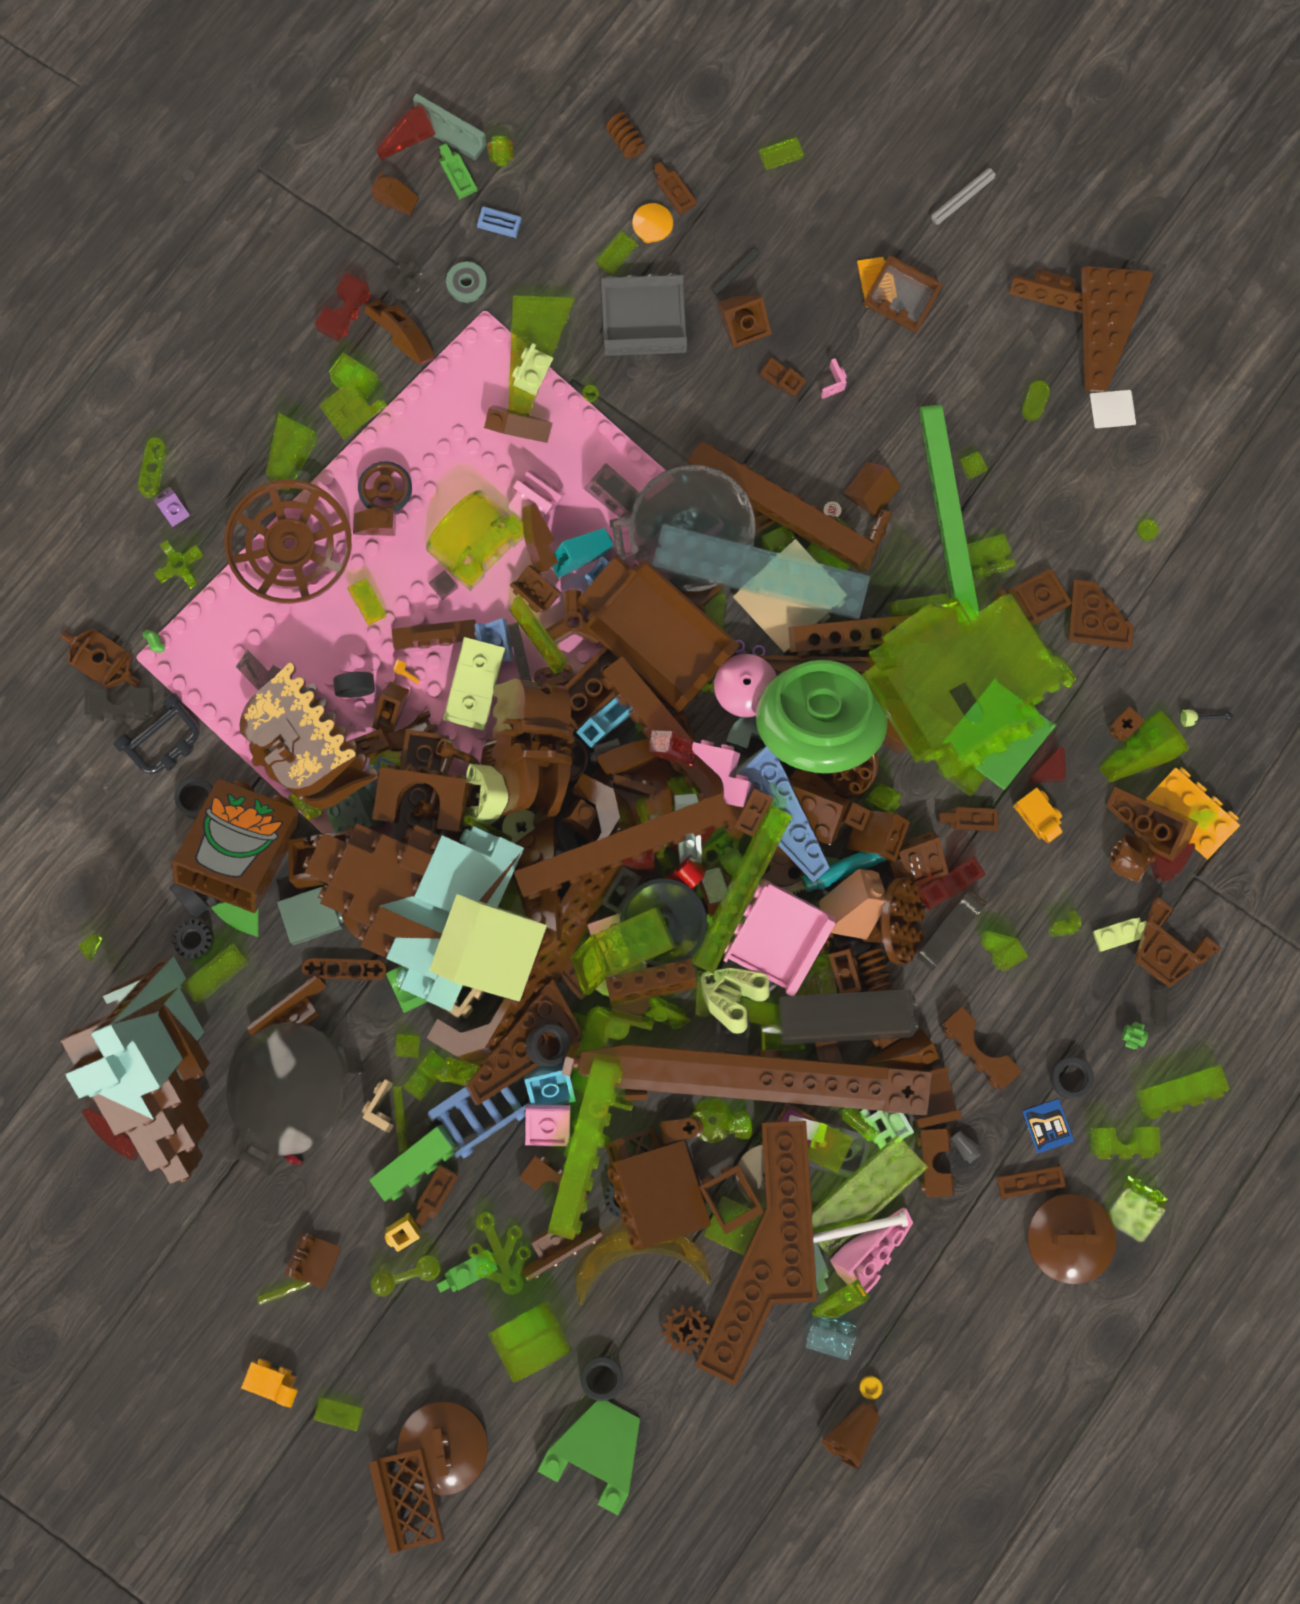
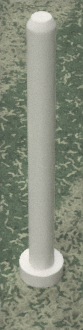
M905 1210L900 1211L897 1216L814 1233V1243L902 1224V1227L908 1226Z

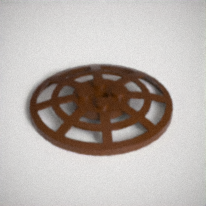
M278 480L257 487L237 504L227 522L224 548L231 571L248 591L269 602L296 604L319 597L340 579L350 560L352 533L344 510L328 492L319 486L305 481ZM297 488L312 493L307 504L297 501L281 502L277 490ZM269 492L272 505L263 509L253 520L242 514L252 501ZM319 497L325 499L335 509L342 521L341 523L330 527L325 517L315 509ZM296 508L303 510L299 520L286 519L283 509ZM275 511L278 521L270 526L269 529L259 524L267 515ZM311 514L320 521L324 530L312 533L306 525ZM239 522L248 527L245 539L246 553L233 555L232 537L235 525ZM345 531L346 550L343 562L339 564L331 560L334 549L333 535ZM254 532L264 536L263 549L252 551ZM327 538V552L325 557L314 552L315 542ZM293 539L295 546L292 549H286L284 547L286 540ZM268 556L274 564L269 574H266L259 567L255 559ZM310 560L320 564L316 571L304 577L302 566ZM249 561L254 571L264 579L258 590L245 580L238 570L236 563ZM326 568L337 572L324 587L309 594L307 583L316 579ZM281 569H293L296 580L284 581L276 578ZM272 584L282 587L298 586L301 597L278 598L266 593Z

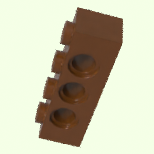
M691 958L605 978L612 1007L697 988Z

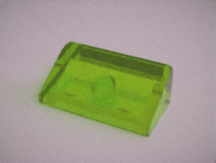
M783 1024L761 1025V1046L763 1051L805 1049V1041L784 1042Z

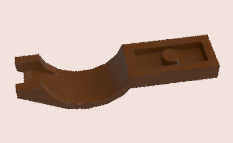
M429 711L418 714L417 718L410 725L401 730L385 732L382 729H378L352 740L357 743V749L355 750L357 755L363 754L369 758L388 750L402 751L406 729L434 733L438 730L437 724H430L428 718L431 717Z

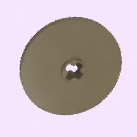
M763 1144L749 1149L742 1156L738 1165L760 1206L767 1208ZM736 1176V1181L740 1192L750 1202L746 1192L744 1191L740 1181Z

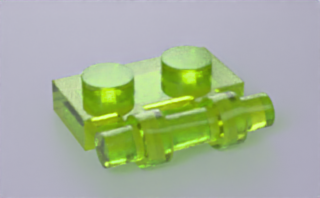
M1005 533L967 544L971 566L978 564L980 566V569L974 570L975 578L990 577L993 573L999 571L1003 573L1009 571V568L1016 567L1014 559H1005V556L1011 554ZM997 559V564L991 566L987 564L988 561Z

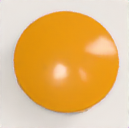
M650 203L643 205L633 216L634 231L646 243L660 241L672 232V215L667 208L660 204Z

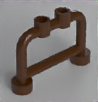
M443 738L436 746V754L444 757L440 772H443L442 776L448 775L454 757L469 764L480 765L477 758L454 748L453 743ZM469 783L466 807L476 806V801L472 799L474 791L479 792L481 790V785ZM433 789L429 802L424 800L418 801L414 809L415 816L426 819L429 816L438 820L439 811L435 809L439 801V795L435 789Z

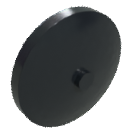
M655 879L637 887L626 899L620 915V930L628 949L640 960L656 966L689 959L700 948L707 932V913L702 900L689 886L672 879Z

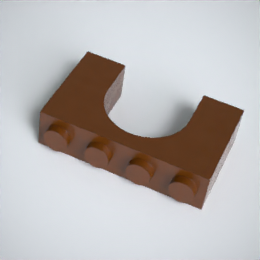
M387 764V768L380 767L372 819L398 823L404 793L415 784L427 783L437 791L440 798L437 829L462 832L470 781L464 779L462 774L451 773V777L442 776L443 772L430 770L429 774L421 773L419 768L408 767V771L400 770L398 765Z

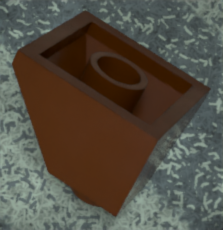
M735 296L717 303L722 323L733 348L772 334L762 296Z

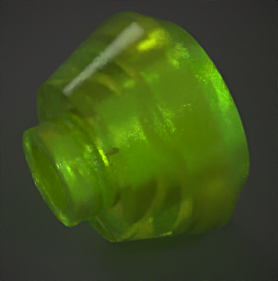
M740 1110L731 1116V1120L727 1121L729 1134L733 1133L734 1137L746 1140L752 1136V1125L747 1111Z

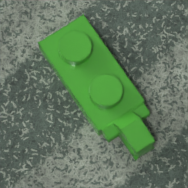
M447 144L439 146L443 157L439 159L441 167L458 199L460 200L477 192V187L459 153H451Z
M489 1249L445 1273L446 1280L437 1284L440 1293L450 1287L453 1292L461 1290L498 1270Z

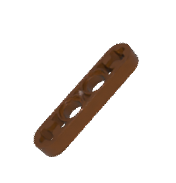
M311 958L305 960L302 964V972L308 978L317 975L320 979L378 981L385 978L387 967L378 960ZM311 963H314L316 967H322L321 963H325L323 967L324 975H321V970H315L313 974H310L306 968L310 967ZM332 963H336L340 967L336 975L328 973V967ZM353 964L361 966V973L357 976H353L349 972ZM364 964H368V969H374L376 965H379L383 972H380L378 976H375L374 972H367L368 976H364L366 972Z

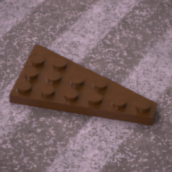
M1089 266L1081 268L1085 391H1107L1153 277V272Z

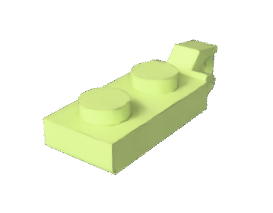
M1133 918L1093 931L1099 952L1140 940L1146 921L1141 922L1140 918Z

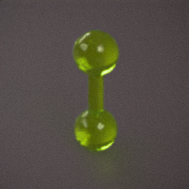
M430 1255L423 1256L417 1261L414 1269L396 1275L386 1271L377 1272L371 1279L370 1287L375 1295L385 1297L394 1291L396 1284L419 1277L424 1281L434 1280L439 1275L441 1266L435 1257Z

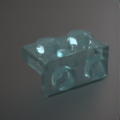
M814 1314L805 1348L848 1360L856 1339V1326L845 1321L840 1322L830 1319L825 1315Z

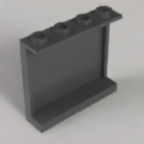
M671 273L667 276L649 274L645 277L628 275L618 278L616 276L601 278L605 356L686 353L687 337L685 330L683 275Z

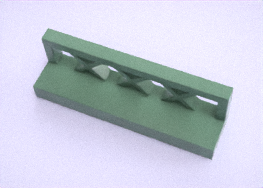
M416 93L413 98L414 108L407 116L408 122L476 161L486 146L485 133Z

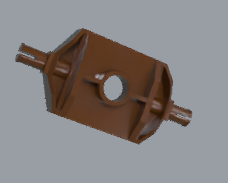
M95 629L84 631L75 637L66 630L61 634L60 638L70 645L68 663L104 686L107 690L124 682H128L135 688H138V684H141V680L131 674L133 655ZM97 653H104V660L102 662H94V656Z

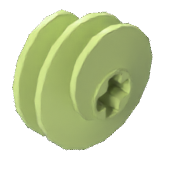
M525 809L508 814L502 825L505 839L516 843L535 829L533 826L535 814ZM519 825L522 827L523 825H526L525 828L527 831H521L520 833H518L517 826Z

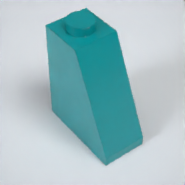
M605 528L563 541L554 552L559 562L552 567L557 578L563 577L602 556H606L614 546L611 536L608 535Z

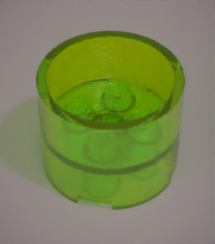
M548 1301L539 1304L488 1333L512 1383L539 1371L573 1350Z

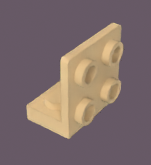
M473 988L461 1006L458 1001H455L451 1011L442 1009L459 1021L463 1018L467 1019L474 1009L472 1008L475 1000L480 1001L485 991Z
M385 1079L384 1082L380 1081L373 1092L376 1095L372 1102L368 1101L362 1110L364 1116L362 1118L390 1133L394 1126L389 1123L391 1118L378 1111L393 1083Z

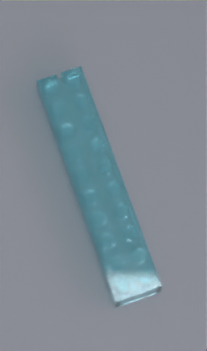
M665 524L662 525L658 540L661 548H656L652 567L655 569L856 620L860 618L870 576Z

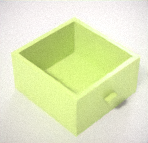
M456 894L429 971L454 983L520 1002L547 925L526 916Z

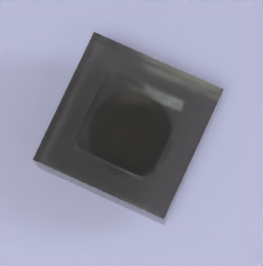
M445 570L428 583L441 600H444L458 589V585Z

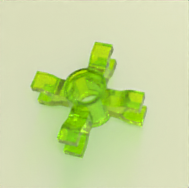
M167 540L160 544L168 559L167 566L154 572L159 582L163 584L171 576L176 575L183 577L190 589L196 586L197 583L189 571L190 564L203 557L198 547L195 545L185 554L175 553ZM183 561V565L180 568H174L176 562Z

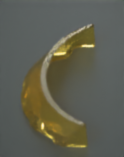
M626 1228L608 1236L590 1252L578 1273L576 1288L578 1303L583 1305L591 1285L605 1269L625 1257L641 1253H659L672 1256L694 1268L703 1277L706 1284L711 1283L706 1258L685 1237L680 1236L642 1250L634 1251L633 1247L629 1244V1234Z

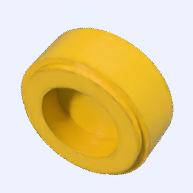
M874 1376L864 1377L859 1386L861 1394L867 1399L878 1398L883 1389L881 1381Z

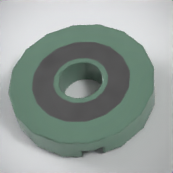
M461 262L454 265L447 273L446 285L450 295L457 301L468 303L476 301L484 294L487 280L485 272L480 266L472 262ZM468 278L472 280V283L469 286H463L461 281Z

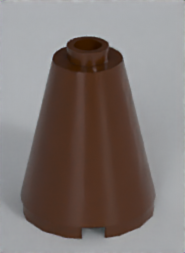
M862 1403L824 1436L822 1444L834 1456L837 1454L841 1457L840 1461L854 1469H858L862 1464L880 1419L878 1415L879 1410L871 1403H867V1405Z

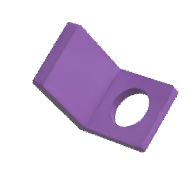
M170 487L152 498L172 527L190 516Z

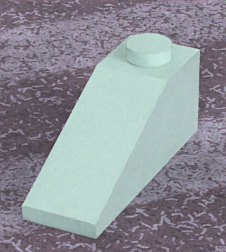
M696 794L674 796L675 811L698 802ZM694 834L686 836V841L678 844L680 864L689 855H692L699 863H702L701 837H694Z

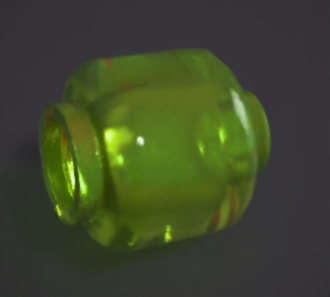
M507 136L491 137V141L487 143L489 161L496 163L497 167L508 166V161H512L515 158L513 141L508 139Z

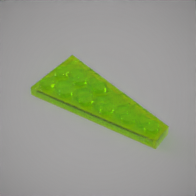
M513 295L508 409L530 415L538 391L536 396L514 386L515 378L512 375L516 366H521L524 361L521 359L525 348L530 349L532 343L536 344V350L553 357L564 325L568 320L570 310L574 305L575 298Z

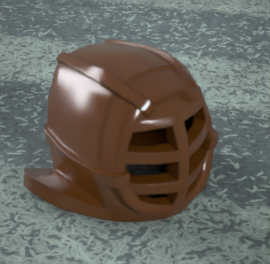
M1131 834L1122 836L1113 846L1110 853V867L1117 875L1134 882H1139L1150 863L1155 861L1156 856L1145 842Z

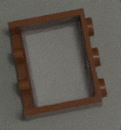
M889 255L867 294L863 305L917 333L943 284L936 278L921 273L918 268L910 267L903 263L901 259Z

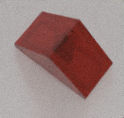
M1061 746L1029 780L1032 783L1063 782L1066 779L1065 749Z

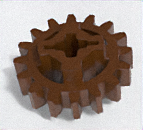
M681 1305L679 1312L673 1308L674 1315L666 1314V1318L669 1321L668 1323H662V1326L667 1328L666 1331L661 1332L662 1335L668 1336L664 1341L665 1344L671 1342L670 1350L673 1351L677 1347L679 1348L678 1353L680 1355L683 1350H686L687 1354L691 1355V1349L693 1348L696 1352H699L698 1345H706L703 1337H709L705 1330L710 1328V1326L703 1323L707 1319L706 1316L700 1318L701 1311L698 1309L694 1313L693 1306H689L688 1310H685L684 1306ZM685 1315L684 1320L679 1323H673L677 1317ZM693 1317L698 1320L700 1329L693 1326ZM688 1320V1327L692 1331L687 1333L683 1340V1333L679 1329L684 1327ZM671 1331L677 1332L679 1336L678 1343L672 1338ZM698 1337L694 1343L686 1345L689 1339Z

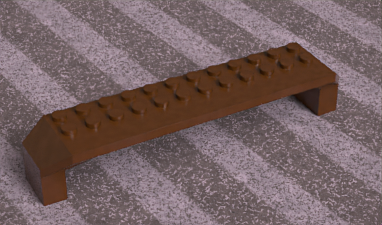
M582 773L572 793L579 799L597 808L602 830L598 840L637 826L629 803L614 789ZM625 864L613 869L609 865L603 868L604 872L595 876H591L590 873L582 876L583 880L571 884L558 906V917L561 918L562 943L545 955L539 952L538 949L520 1002L505 997L490 1024L463 1033L437 1019L427 1039L474 1066L482 1065L548 980L553 979L555 984L557 983L588 930L587 925L592 923Z

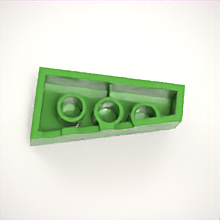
M442 1124L428 1133L369 1181L384 1202L391 1198L395 1201L404 1194V1188L408 1185L410 1188L421 1181V1175L425 1172L428 1175L438 1167V1162L442 1159L446 1161L455 1154L454 1150L458 1148V1145Z

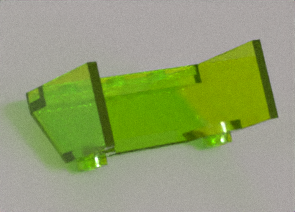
M596 1006L588 1013L580 1050L607 1047L608 1038L619 1040L626 1037L630 1025L652 1030L654 1020ZM574 1069L572 1085L575 1090L598 1103L632 1111L634 1100H625V1097L613 1094L612 1085L578 1074V1069Z

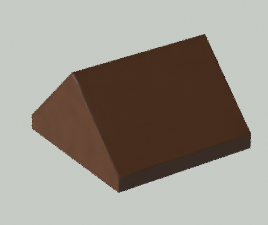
M867 462L843 495L877 518L880 509L885 508L901 485L887 467Z

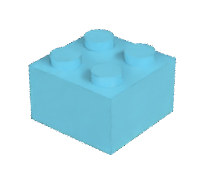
M564 1061L556 1066L539 1065L524 1075L531 1104L563 1105L576 1101L570 1077L562 1074Z

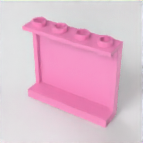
M765 881L763 886L759 885L753 895L756 897L753 904L749 903L743 913L746 916L743 922H738L734 928L733 934L735 936L732 942L728 940L722 951L725 953L724 961L727 962L730 959L753 972L767 975L770 981L786 988V993L794 997L836 924V917Z

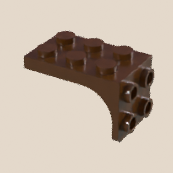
M1052 568L1008 591H1005L1003 588L998 590L992 600L993 609L997 614L1001 615L1004 620L1003 625L1007 632H1011L1013 636L1072 605Z

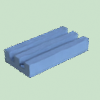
M482 207L477 228L517 238L522 217ZM485 214L491 215V216H494V217H498V218H502V219H506V220H509V221H513V222H516V223H515V224H512V223L505 222V221L500 220V219H497V218L494 219V218L486 217Z

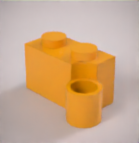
M1035 788L1013 807L1039 840L1042 838L1046 843H1050L1062 834L1059 826L1061 824L1059 819L1062 818V815L1056 807L1053 808L1049 804V798L1045 792Z
M260 1358L258 1361L251 1362L241 1388L273 1400L280 1405L292 1408L298 1389L293 1387L296 1376L292 1375V1370L281 1366L279 1369L271 1367V1362Z

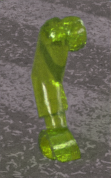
M1048 648L1039 651L1037 657L1048 660L1053 667L1058 669L1064 677L1061 684L1066 688H1071L1076 681V676L1068 664L1057 656H1052V652Z

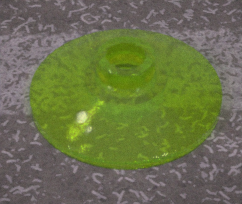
M718 1099L701 1101L695 1106L690 1117L697 1118L703 1123V1132L698 1138L708 1143L724 1140L731 1133L734 1125L731 1109L727 1104ZM711 1116H714L717 1120L714 1125L708 1122ZM691 1125L692 1130L695 1129V1125Z

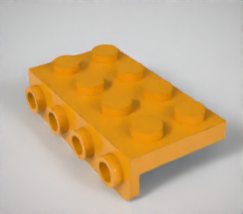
M1175 767L1146 799L1197 821V827L1189 844L1208 860L1240 826L1237 823L1239 818L1230 810L1226 813L1221 808L1223 804L1215 796L1209 798L1205 794L1207 789L1198 781L1194 784L1188 778L1191 775L1181 767L1178 770Z

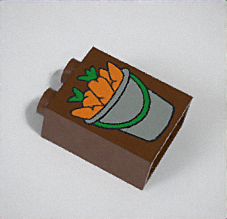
M217 779L173 859L174 883L256 913L288 851V840H293L298 832V809L295 808L289 799L283 796L274 795L268 798L255 793V790L243 781L234 780L229 783Z

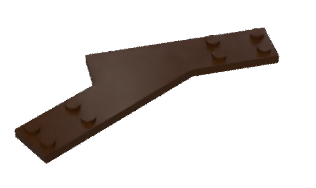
M807 1121L762 1123L767 1209L705 1343L706 1345L695 1365L734 1386L739 1381L773 1304L818 1301Z

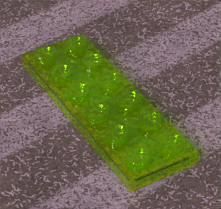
M897 1134L812 1210L813 1233L868 1222L928 1168L927 1165ZM852 1235L820 1241L817 1244L830 1256Z

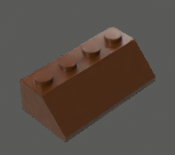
M606 646L564 686L567 688L571 700L570 726L577 731L590 717L600 712L616 695L612 689L608 690L601 682L602 671L619 659Z

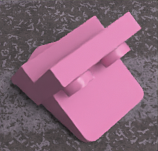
M530 470L526 472L522 479L517 480L513 488L518 491L509 504V509L522 518L523 507L535 503L544 519L550 510L556 508L565 496V493L562 492L561 487L553 476Z

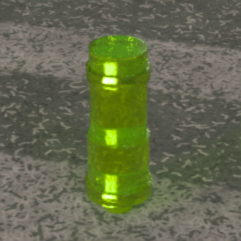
M845 1108L842 1111V1120L857 1130L866 1140L872 1142L877 1137L878 1131L867 1123L853 1108Z

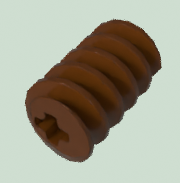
M622 111L609 120L606 125V131L610 133V137L619 146L623 156L626 159H632L639 156L646 149L647 144H642L644 139L638 137L639 132L637 130L633 131L635 126L629 124L630 118H625L626 113Z
M883 948L866 951L857 957L858 960L865 961L859 967L867 969L861 974L862 977L869 978L864 982L865 986H871L866 990V994L879 995L894 991L893 989H887V986L892 982L884 979L890 973L882 971L888 966L887 964L880 963L881 960L886 958L885 955L878 954Z

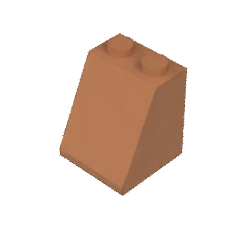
M858 869L820 900V908L836 917V924L830 933L867 940L881 915L884 902H887L878 872Z

